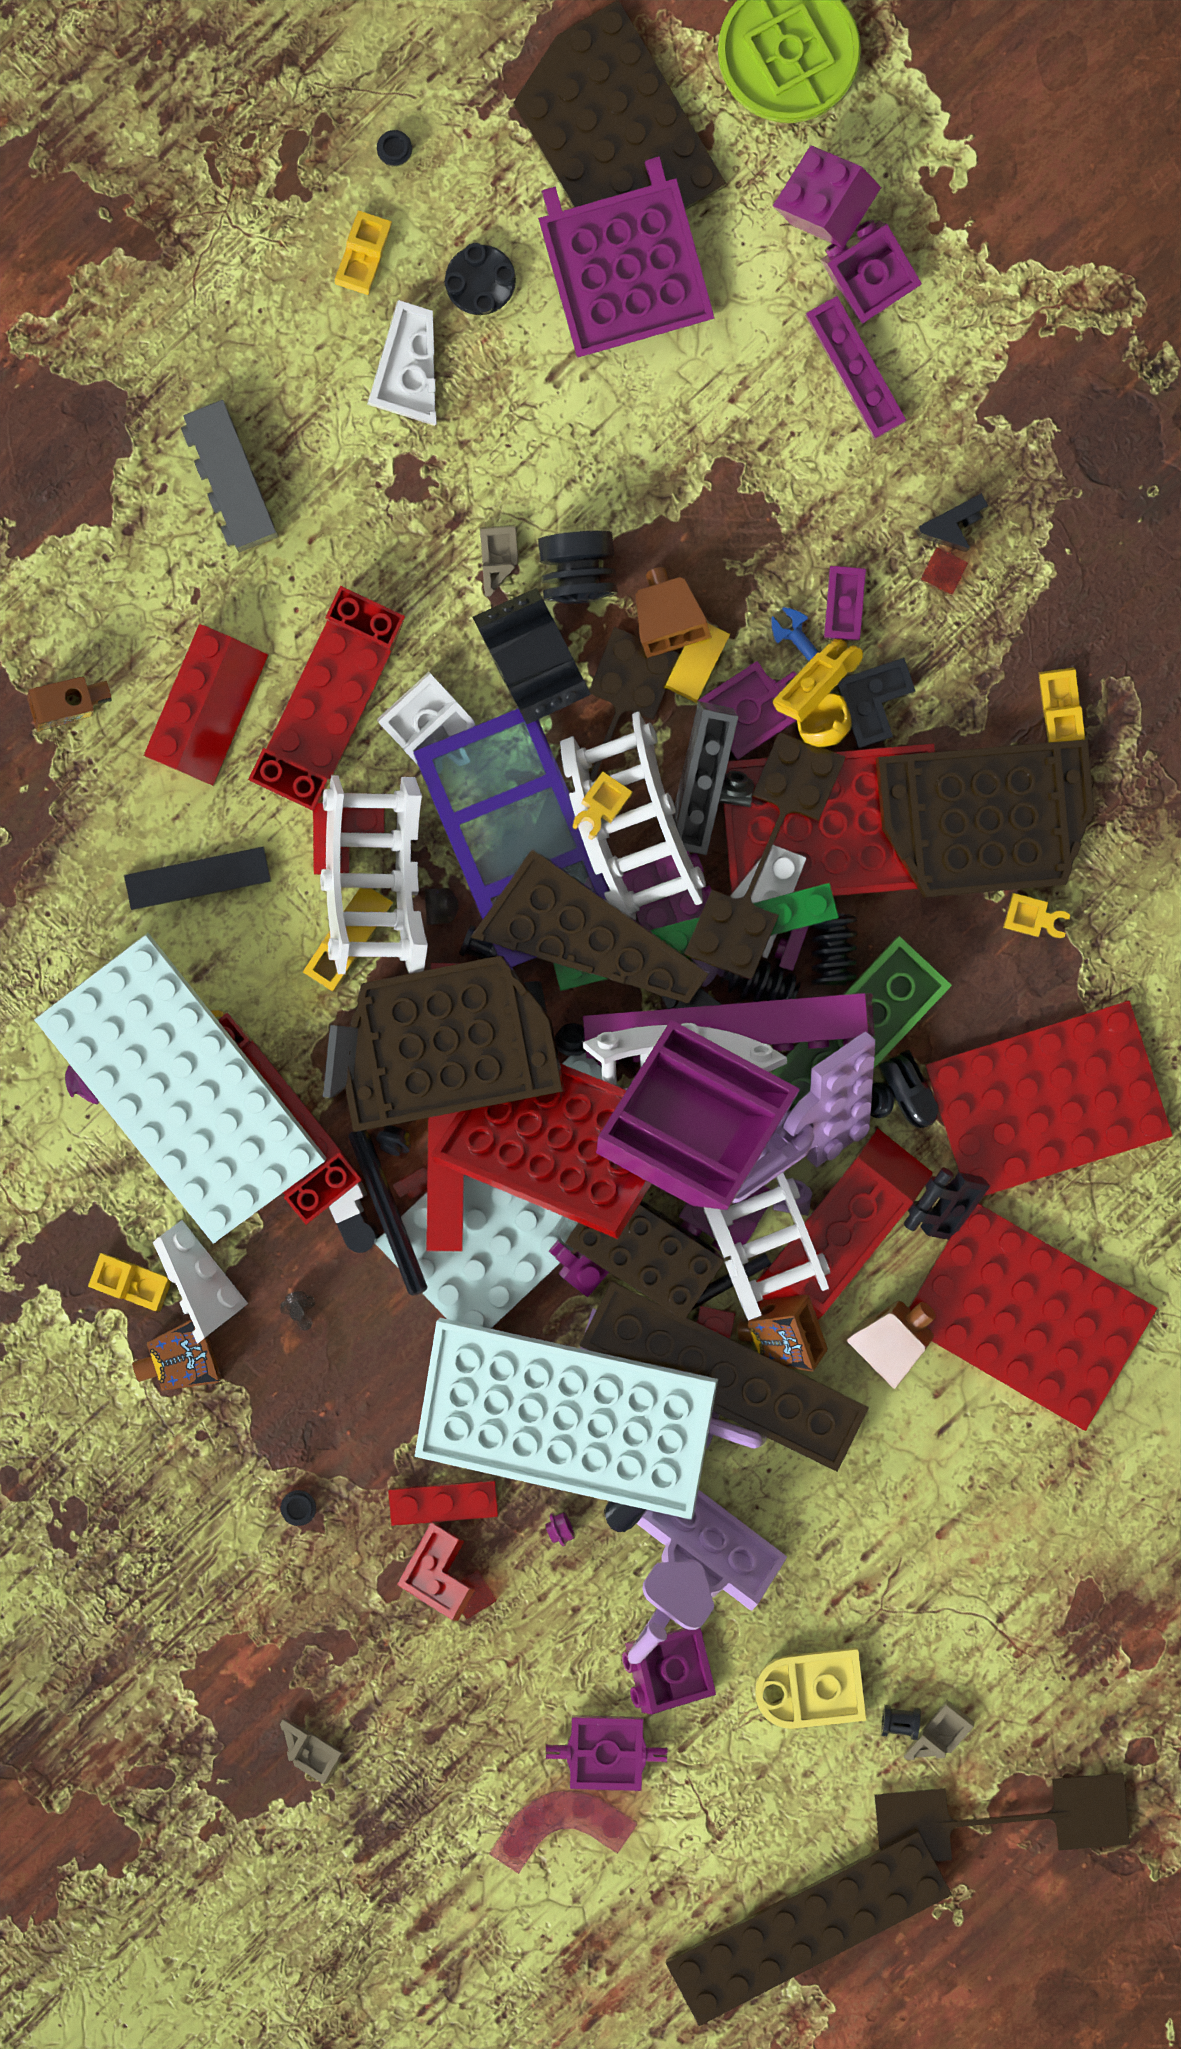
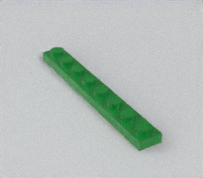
M830 883L753 903L756 907L779 915L771 936L839 918ZM700 917L650 931L684 954ZM553 963L560 991L608 979Z

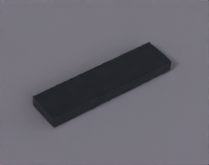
M264 846L124 875L131 910L272 882Z

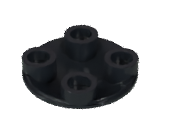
M472 243L451 259L446 269L444 284L450 300L460 310L473 315H487L498 311L510 300L515 289L516 275L510 259L502 251L489 245Z

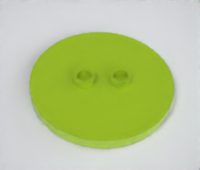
M737 0L724 19L718 41L720 72L733 97L751 113L780 123L808 121L823 115L837 105L854 82L861 54L860 36L856 22L842 0Z

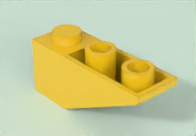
M359 888L343 912H388L393 902L372 888ZM346 926L349 942H368L378 926ZM329 931L303 973L329 990L336 992L358 957L348 956L346 973L338 974L335 960H330L328 956V942L331 938Z

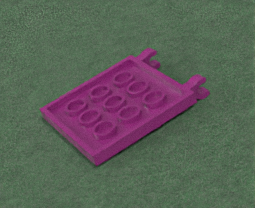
M660 157L645 160L651 186L562 211L556 186L541 191L548 215L540 217L538 220L577 358L715 319L677 178L666 181Z

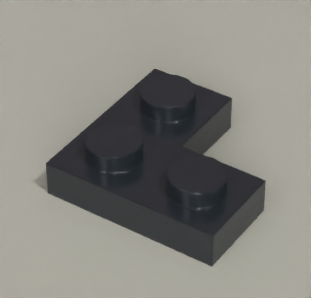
M905 658L844 677L837 684L840 695L844 697L851 714V728L858 749L893 737L882 703L916 692Z

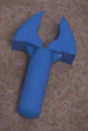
M783 607L782 611L792 620L793 631L780 627L778 621L772 616L771 627L774 640L777 644L783 639L791 640L805 658L810 661L819 651L802 632V623L808 617L799 611Z

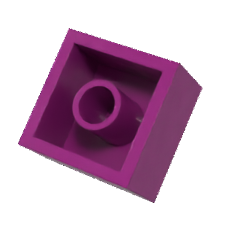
M810 145L773 204V207L792 226L844 248L882 187L862 166Z

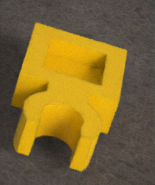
M602 771L582 799L581 804L587 807L588 811L578 813L572 827L577 829L581 822H590L593 825V829L590 831L588 838L593 840L599 834L601 819L603 818L611 824L630 798L632 791Z
M1012 893L1003 928L1039 937L1041 928H1045L1052 937L1063 938L1066 933L1057 931L1054 928V921L1057 918L1069 920L1071 915L1065 911H1055L1051 914L1046 913L1048 902Z

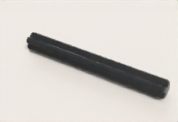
M367 1130L351 1132L348 1136L406 1289L412 1296L419 1295L425 1292L428 1286Z

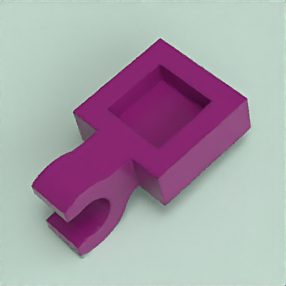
M558 1240L549 1250L555 1259L564 1265L559 1274L587 1298L609 1273L578 1251L574 1254Z

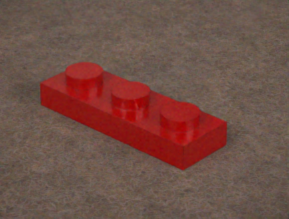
M495 1480L392 1488L388 1490L391 1526L498 1517Z

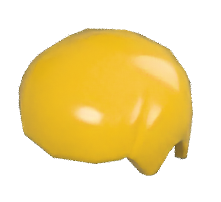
M829 693L802 722L797 720L800 735L805 743L816 747H828L841 742L851 728L852 719L844 697L835 693Z

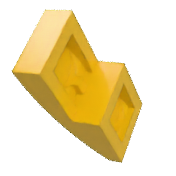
M358 210L347 239L346 250L335 277L336 285L369 295L388 239L392 221Z
M709 623L707 624L712 638L684 646L665 685V688L697 703L730 636L729 633Z
M1073 667L1038 672L1048 742L1085 740L1076 669Z
M100 1253L88 1287L119 1299L128 1300L153 1311L161 1312L172 1281L163 1274Z

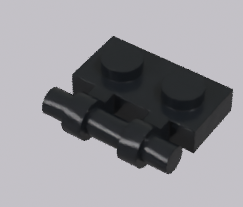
M942 1167L937 1176H932L925 1185L927 1190L920 1200L914 1201L908 1209L909 1216L904 1221V1226L911 1231H916L922 1222L920 1227L927 1236L949 1240L952 1235L960 1230L990 1185L983 1177L960 1172L951 1181L954 1174L949 1169ZM940 1198L939 1201L936 1203V1205H935L934 1207H932V1206L935 1204V1202L937 1201V1199Z

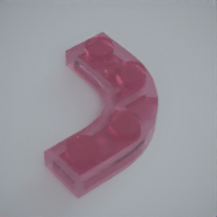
M576 1790L554 1791L536 1797L521 1807L508 1822L489 1851V1855L519 1874L538 1844L548 1834L560 1829H576L586 1833L618 1854L637 1826V1821L609 1802L593 1794Z

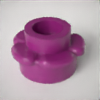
M565 1512L558 1515L551 1513L550 1522L545 1524L548 1535L553 1543L559 1541L562 1546H566L568 1541L575 1539L572 1524Z

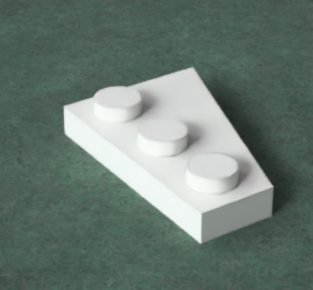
M400 300L397 301L367 405L435 426L433 311Z
M773 845L751 897L752 903L793 893L806 857ZM760 860L730 897L741 898L746 894ZM777 934L770 936L762 955L763 957L768 958Z
M183 1220L153 1242L169 1280L176 1283L183 1300L179 1303L184 1314L189 1313L196 1329L192 1333L197 1344L248 1304Z

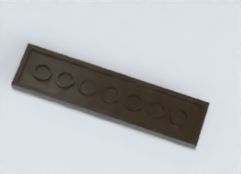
M612 1280L579 1344L589 1351L718 1379L713 1406L714 1412L838 1472L869 1409L867 1405L786 1367L687 1317L683 1321L653 1300Z
M917 1829L666 1959V1965L696 2022L701 2026L952 1896V1892Z

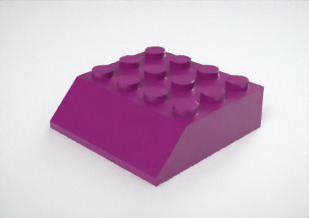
M670 1020L599 1134L596 1153L692 1206L728 1210L800 1089L679 1023Z

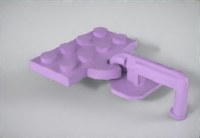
M865 1031L812 1068L810 1092L797 1103L792 1111L788 1110L732 1203L744 1200L806 1155L807 1159L815 1167H818L827 1160H833L841 1153L842 1149L854 1141L862 1140L867 1135L870 1129L875 1039Z
M698 1490L695 1512L692 1519L646 1509L637 1525L664 1544L665 1548L661 1556L662 1562L657 1563L643 1582V1593L646 1599L657 1609L629 1650L628 1661L631 1664L641 1663L659 1642L666 1640L667 1633L664 1628L670 1619L688 1630L700 1628L714 1608L712 1597H715L722 1589L752 1611L762 1599L787 1556L700 1490Z

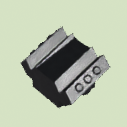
M537 588L472 617L514 703L517 705L527 725L591 695Z

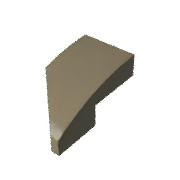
M515 525L480 527L485 597L493 594L495 589L518 563Z
M946 1700L919 1733L918 1740H914L906 1750L904 1758L907 1760H915V1757L936 1756V1759L946 1758V1753H952L973 1729L975 1722Z
M283 1719L280 1726L281 1730L284 1731L288 1746V1760L293 1761L294 1766L322 1784H327L345 1752L297 1724Z

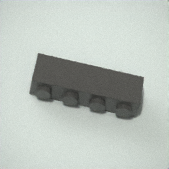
M220 400L183 415L186 425L181 427L183 436L188 447L194 445L200 458L194 460L201 480L208 478L213 491L207 493L214 512H222L226 525L220 528L228 547L235 545L240 553L279 537L225 402Z
M698 701L676 797L675 813L672 816L686 851L707 855L738 715L734 708Z

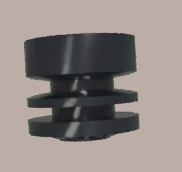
M611 531L568 532L548 535L538 539L540 563L556 565L557 571L541 577L542 583L558 584V587L543 590L544 601L582 604L596 602L604 597L618 593L616 583H601L602 579L615 577L616 569L599 567V561L614 556L613 535Z

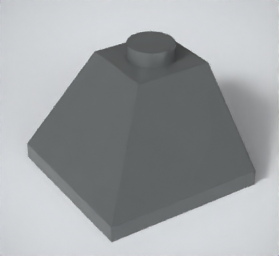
M330 1025L323 1097H335L345 1089L348 1066L353 1080L358 1028Z

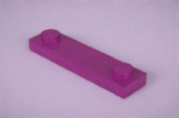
M838 296L807 312L805 315L874 440L906 423L907 420Z

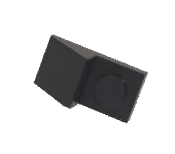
M981 493L920 525L916 533L919 538L967 552L970 547L958 525L962 523L966 528L983 519L984 517L981 512L987 509L988 504Z

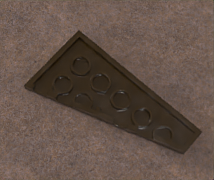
M534 848L531 849L471 936L474 939L487 941L510 950L520 951L543 960L609 978L619 983L632 985L685 1003H689L710 974V972Z

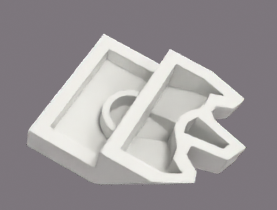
M430 672L426 673L377 719L379 724L416 764L417 762L413 755L414 751L476 726L468 713ZM464 748L432 760L438 774L443 769L442 759L445 756L459 767L470 763Z

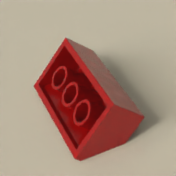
M199 623L143 756L214 786L269 655Z

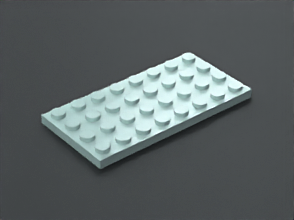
M149 933L133 943L35 1019L36 1023L213 1244L326 1160V1156Z
M586 1053L579 1056H570L562 1063L602 1080V1067L593 1058L586 1059ZM464 1175L463 1251H426L427 1193L401 1217L428 1286L423 1294L446 1319L489 1329L560 1263L549 1252L557 1240L571 1252L574 1250L564 1243L555 1229V1226L562 1218L561 1215L467 1175ZM384 1233L377 1239L375 1244L398 1267Z
M439 1318L436 1322L415 1457L692 1519L696 1507L718 1379Z

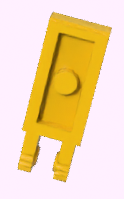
M842 639L831 641L773 699L776 710L802 722L845 677L847 672H853L857 665H860L859 663L862 662L864 654L862 653L863 650L854 645L847 648V643Z

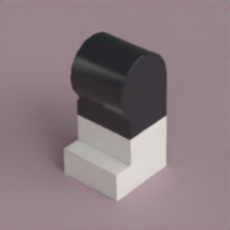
M362 1182L355 1185L329 1206L345 1244L350 1250L357 1253L367 1252L373 1248L379 1238L377 1227L374 1223L368 1221L359 1198L368 1195Z

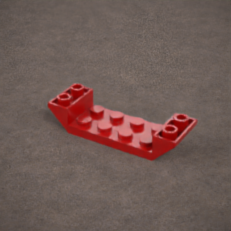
M343 586L339 587L325 617L327 622L266 749H262L248 779L314 811L324 790L330 784L331 775H334L393 652L405 620L404 615Z
M227 1012L218 1019L219 1023L326 1156L325 1162L283 1192L285 1195L284 1199L307 1225L362 1181V1179L340 1147L258 1045Z
M877 1128L855 1155V1160L804 1222L816 1254L823 1253L830 1269V1273L824 1275L829 1289L822 1291L814 1275L762 1296L763 1300L758 1301L757 1304L759 1305L764 1300L809 1295L819 1320L914 1203L933 1175V1172ZM798 1238L788 1242L770 1266L762 1271L756 1282L809 1262L801 1239Z

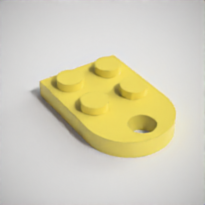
M858 1647L785 1655L770 1661L759 1673L755 1685L756 1702L761 1713L774 1725L788 1729L866 1721ZM776 1684L783 1689L784 1695L779 1702L769 1703L763 1698V1691L768 1685Z

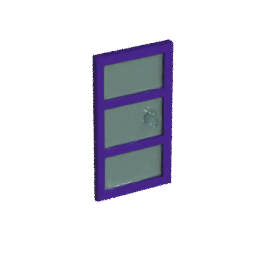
M516 709L413 752L482 920L533 848L606 899L604 894L610 891L603 873L595 874L579 827L577 829L572 827L575 814L569 796L570 793L539 719L527 725L519 709ZM493 944L497 955L504 956L511 967L536 958L533 955Z

